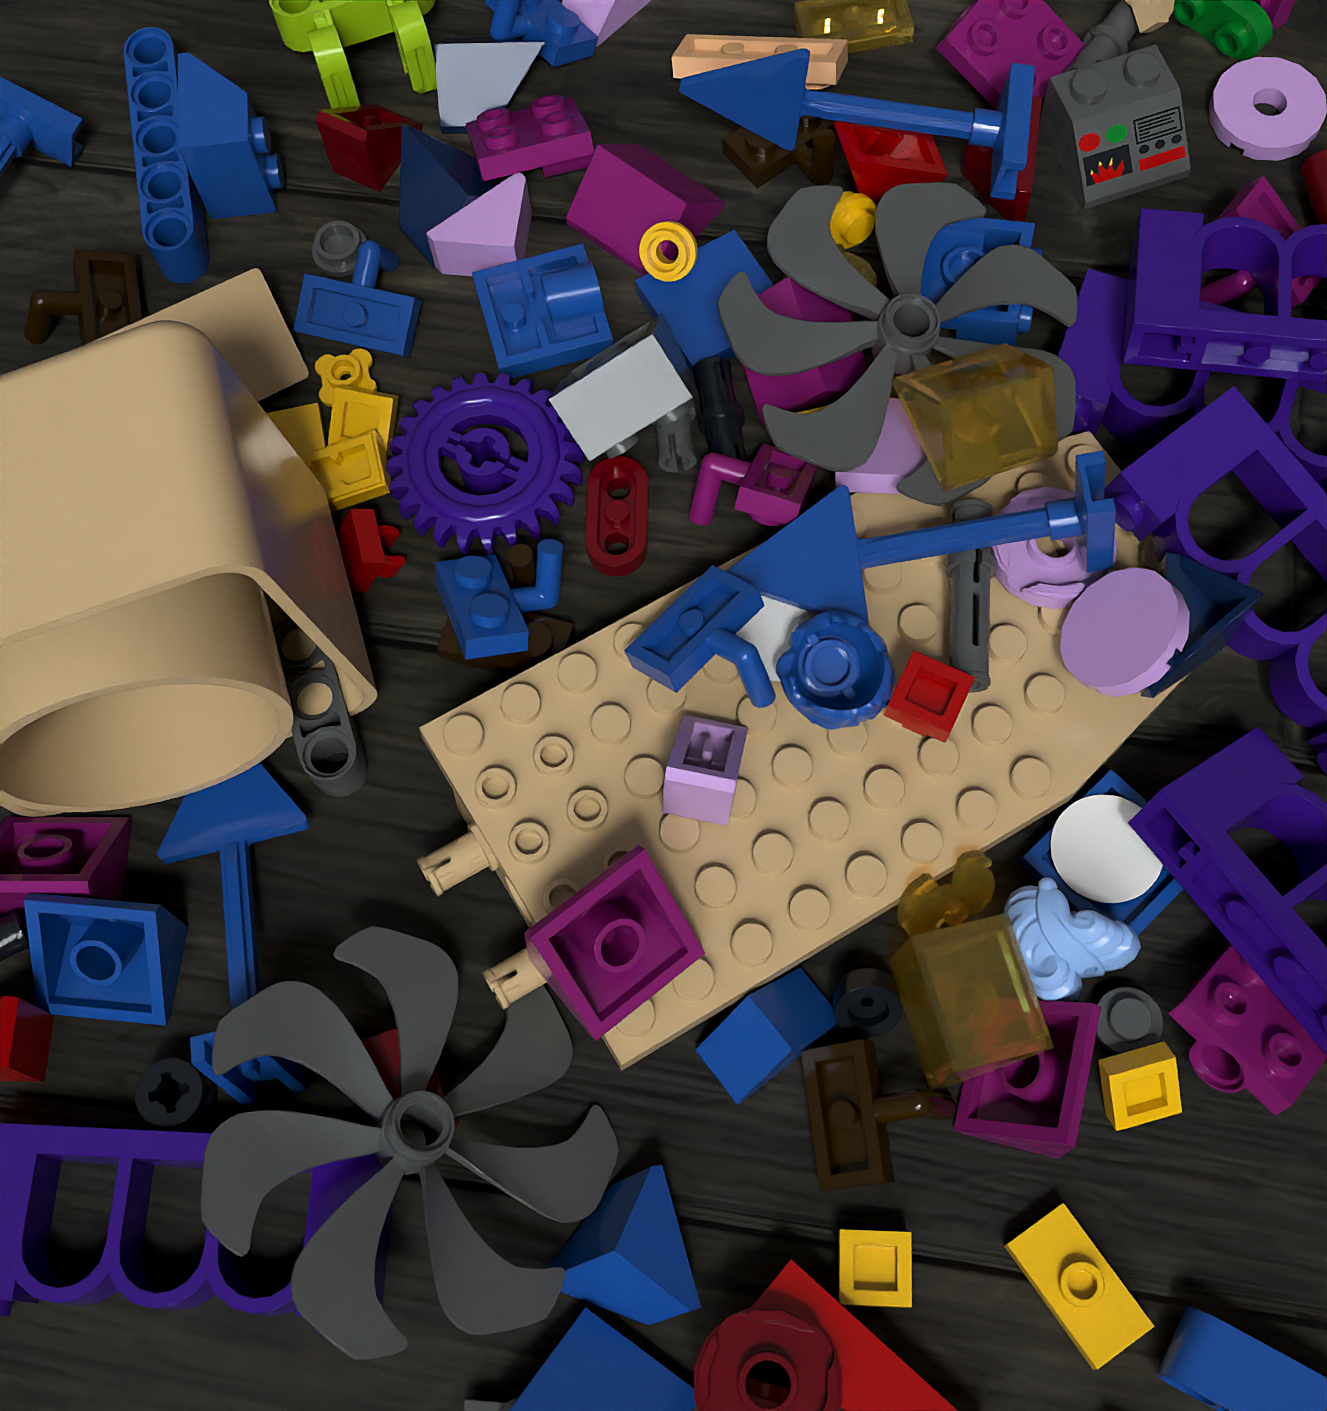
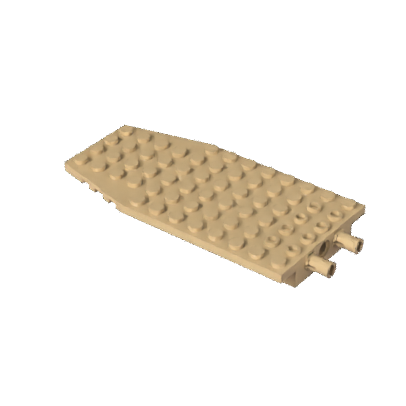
M1087 431L1065 437L1063 440L1043 450H1035L1031 446L997 455V467L989 481L970 493L942 506L925 504L903 494L854 493L851 495L856 536L862 540L952 524L951 507H953L954 503L961 500L979 499L986 501L993 508L992 516H997L1000 510L1010 503L1012 498L1023 491L1053 487L1075 492L1076 455L1103 450L1106 462L1105 488L1121 470L1091 432ZM1115 522V537L1117 539L1116 563L1111 572L1131 567L1156 571L1160 563L1154 551L1153 533L1139 542L1131 531L1122 529ZM1050 536L1036 540L1040 551L1047 556L1060 558L1068 554L1066 546L1061 540L1051 541ZM760 545L717 568L726 572ZM949 554L866 568L862 572L869 626L883 638L894 666L895 683L892 687L891 697L913 650L949 665L951 578L945 574V559ZM994 576L990 579L989 677L991 678V685L984 691L968 693L946 743L928 735L923 737L903 728L901 723L884 716L887 707L882 708L874 719L860 722L859 726L830 730L811 723L798 712L787 699L782 684L778 681H771L776 693L773 703L763 708L753 706L735 665L716 654L677 693L632 668L624 650L700 578L698 577L419 727L423 741L453 789L457 808L467 823L468 833L425 857L421 856L417 859V862L426 880L431 882L430 886L437 897L442 895L444 891L487 867L492 872L496 871L527 925L531 928L637 845L645 849L705 954L602 1036L620 1069L624 1070L1068 802L1188 675L1155 698L1142 697L1141 691L1134 694L1111 697L1100 694L1094 689L1087 688L1066 669L1060 652L1062 626L1071 606L1052 609L1030 605L1010 594ZM683 714L748 727L728 826L662 813L666 768ZM527 947L492 968L482 971L492 993L495 992V998L503 1010L509 1007V1004L547 983L529 961Z

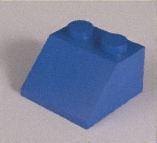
M191 53L178 54V149L210 218L219 219L277 212L276 189L284 188L285 177L279 153H270L271 139L266 118L264 116L256 117L247 92Z

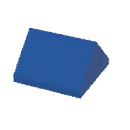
M29 893L24 898L38 1008L52 1015L167 1025L171 1018L188 933L187 925L162 905L38 893Z

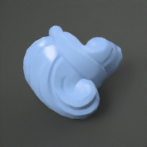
M1050 877L1042 878L1038 886L1020 887L1010 894L1005 903L1003 939L1010 963L1025 988L1041 1001H1075L1083 991L1081 979L1103 976L1107 971L1122 969L1135 959L1141 948L1136 932L1123 921H1113L1092 910L1070 911L1068 900L1057 889L1056 882Z

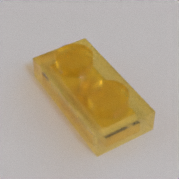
M806 0L794 3V20L799 38L847 39L848 53L913 41L914 24L907 0Z

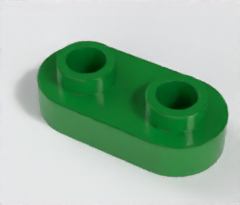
M1175 0L1172 13L1181 24L1190 27L1214 44L1224 55L1236 60L1244 61L1253 58L1272 38L1273 28L1271 20L1265 10L1253 0Z

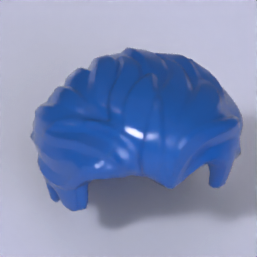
M826 611L794 627L788 641L790 646L778 658L776 674L787 699L798 712L811 723L825 729L834 730L859 726L860 722L874 719L882 708L887 707L892 694V687L895 683L894 666L883 638L867 622L847 612Z

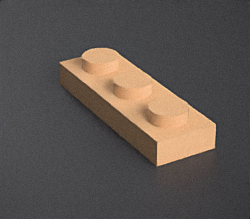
M686 34L672 55L673 78H683L806 48L810 51V59L805 88L808 90L823 89L829 85L837 84L848 62V40Z

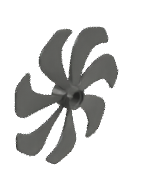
M936 182L897 185L889 189L880 199L876 208L875 230L883 267L894 296L891 301L847 261L832 237L829 224L833 211L843 195L842 187L822 185L800 188L788 200L772 222L766 241L770 257L777 267L807 290L872 321L811 322L779 315L766 308L753 290L745 272H738L729 281L718 300L717 308L720 320L734 354L744 366L762 375L784 376L806 372L871 347L875 360L847 393L826 408L811 414L786 411L765 404L762 408L761 414L765 427L777 449L827 470L836 472L852 471L868 461L877 445L883 427L894 373L907 374L915 371L928 417L929 452L924 464L912 475L897 484V491L919 502L942 506L970 493L990 480L995 473L998 463L996 448L987 433L928 361L927 358L932 349L938 350L972 367L992 379L1011 394L1026 411L1032 433V446L1035 450H1043L1056 444L1073 430L1076 408V382L1072 370L1062 359L1052 353L1032 348L939 337L941 323L986 307L1014 304L1033 306L1056 318L1068 327H1072L1075 324L1078 313L1075 286L1040 254L1021 245L1000 246L987 253L965 272L936 305L928 298L920 295L925 256L936 234L945 226L968 219L982 218L986 213V208L979 200L955 183Z
M372 926L344 940L333 952V956L337 960L352 964L376 977L387 992L394 1011L399 1043L400 1097L395 1101L351 1024L340 1009L316 987L299 981L276 983L231 1010L218 1022L212 1049V1070L214 1074L218 1076L223 1075L240 1064L266 1055L283 1057L302 1064L320 1074L377 1121L375 1127L330 1117L290 1111L262 1110L239 1113L230 1117L215 1129L204 1151L200 1194L201 1221L221 1244L235 1255L241 1257L246 1255L250 1249L252 1228L262 1199L273 1188L288 1178L310 1168L375 1154L377 1160L383 1166L378 1173L357 1189L323 1223L307 1242L293 1265L290 1290L296 1309L330 1343L353 1360H372L402 1352L408 1347L407 1338L395 1327L377 1299L374 1283L375 1258L379 1237L402 1176L418 1172L422 1187L424 1216L435 1287L443 1312L458 1329L468 1334L490 1335L526 1327L547 1318L562 1290L566 1276L565 1270L561 1267L547 1269L516 1267L501 1258L473 1229L454 1200L434 1163L445 1153L537 1213L560 1223L580 1221L589 1216L600 1203L615 1167L619 1146L607 1116L598 1105H593L588 1109L584 1121L569 1140L557 1145L538 1148H515L453 1137L455 1129L454 1117L487 1109L546 1088L560 1079L568 1070L573 1055L572 1041L544 985L509 1004L510 1006L505 1009L507 1019L503 1032L493 1050L480 1066L443 1098L434 1093L427 1092L426 1089L440 1058L453 1020L458 998V973L447 953L429 941L391 929ZM407 1120L418 1125L424 1133L425 1146H416L410 1143L402 1134L400 1121Z

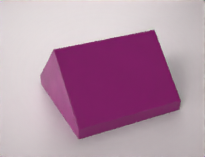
M638 143L598 144L566 215L567 225L644 276L648 272L640 260L639 246L644 233L650 227L662 221H674L688 228L694 238H696L725 208L723 199ZM664 240L661 247L663 255L669 260H675L679 254L676 244L672 241Z
M789 277L757 295L766 308L779 315L796 320L853 322L848 309L807 290ZM862 350L825 366L793 375L766 376L756 373L742 364L761 427L765 426L761 414L765 404L795 413L831 405L847 393L868 369Z
M4 817L0 822V915H10L11 912L17 909L25 912L24 898L29 893L123 901L131 836L130 817Z
M639 845L524 932L529 961L588 1034L596 1041L705 954L647 852Z
M981 998L954 1131L1055 1159L1061 1158L1074 1149L1101 1007L1094 1003Z

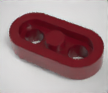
M617 456L600 461L589 474L587 482L585 544L588 558L595 569L608 576H625L636 571L643 564L647 556L649 484L645 469L637 461L628 457ZM617 489H624L629 492L627 497L619 500L609 496ZM615 543H622L628 547L625 552L618 555L607 551Z

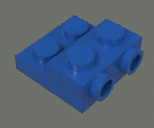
M977 218L945 226L936 234L926 253L920 295L928 298L936 305L966 271L987 253L1000 246L1021 245L1043 256V249L1032 248L1035 223ZM1020 304L986 307L945 321L940 324V328L955 329L956 339L1015 347L1017 333H1030L1034 307Z

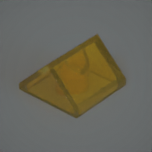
M1006 343L897 376L893 381V386L943 492L1052 457L1058 451L1053 366Z
M1000 914L910 936L889 961L894 978L899 985L901 1000L930 1091L946 1088L1054 1048L1009 915Z

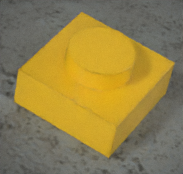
M346 385L336 386L334 389L327 446L375 430L383 438L386 457L389 456L391 451L388 443L394 435L399 396Z
M1164 1041L1098 1060L1105 1114L1116 1131L1182 1113L1176 1057Z
M840 1229L838 1231V1302L843 1306L911 1308V1232Z

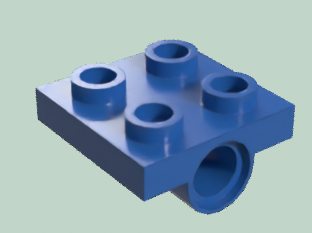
M583 243L472 272L499 373H509L510 379L591 358L613 344V337L605 315L596 272L592 262L588 260Z

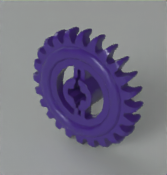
M485 372L476 373L473 384L467 385L464 379L458 376L452 379V390L449 392L441 386L431 388L434 399L431 403L420 399L414 401L412 407L417 416L416 418L406 416L397 422L398 428L403 435L393 437L388 443V447L394 455L385 465L389 476L394 478L390 482L389 492L395 500H401L398 509L404 519L408 520L412 518L414 513H417L414 519V527L418 535H426L428 528L435 525L434 538L440 548H444L447 540L456 533L457 543L463 555L469 553L470 545L475 537L481 538L486 554L493 555L496 536L502 535L511 548L518 544L517 530L520 528L525 529L536 541H539L541 538L537 521L539 516L550 520L556 526L560 523L559 511L553 501L564 502L569 507L574 505V494L566 483L572 482L576 486L582 484V471L572 462L582 464L585 460V454L579 445L576 444L577 442L548 400L553 392L543 389L534 394V385L531 379H522L515 386H511L509 373H500L494 383H489ZM489 423L508 427L520 435L528 447V460L524 462L513 457L508 441L503 434L495 429L477 428L466 433L464 436L458 433L471 426ZM443 456L457 461L464 486L468 493L461 492L447 482L441 467Z

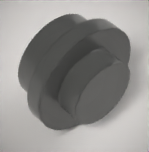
M341 220L331 221L323 225L317 231L312 244V256L318 269L332 277H346L354 274L359 246L367 240L364 233L351 223Z
M1120 987L1106 993L1096 1004L1101 1007L1096 1037L1110 1052L1117 1055L1153 1045L1159 1041L1163 1031V1016L1157 1003L1147 993L1136 988Z

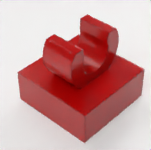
M374 509L349 510L337 529L336 535L351 593H366L377 576L383 578L396 576L406 561L404 556H389L383 552V548L392 547L399 537L397 528L389 525L378 527Z
M913 650L887 705L884 716L901 723L903 728L923 737L928 735L946 743L975 677Z

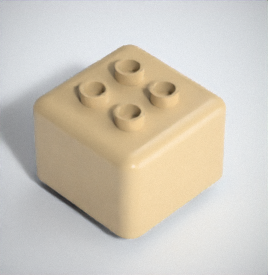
M154 321L0 375V806L18 815L30 817L53 816L63 812L106 811L142 806L203 790L228 780L258 764L272 754L286 738L293 736L291 731L294 721L293 711L273 631L280 621L288 617L300 628L289 632L282 643L284 656L295 661L304 660L315 651L317 645L334 662L350 716L365 710L376 700L377 690L325 490L211 340L202 331L179 321ZM321 660L313 667L304 671L289 672V681L305 671L324 670V661ZM309 684L299 693L297 707L304 715L318 716L330 707L332 692L325 684Z

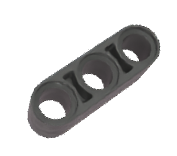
M288 617L280 621L273 631L292 706L294 721L291 731L300 763L317 788L326 795L334 797L348 796L362 786L368 774V762L355 716H350L347 711L334 662L317 645L315 651L304 660L295 661L284 656L282 652L284 638L289 632L300 628ZM321 660L324 661V670L305 671L289 681V672L308 670ZM312 683L325 684L332 692L330 707L318 716L304 715L297 707L299 693L304 687ZM343 752L348 754L347 762L340 770L334 773H322L323 764L328 757L335 753Z

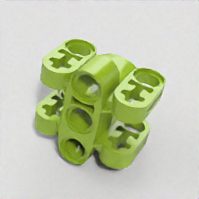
M269 0L284 44L293 51H313L331 108L361 106L343 48L392 32L395 34L404 72L409 74L413 90L420 95L437 90L436 64L423 15L433 8L435 0Z

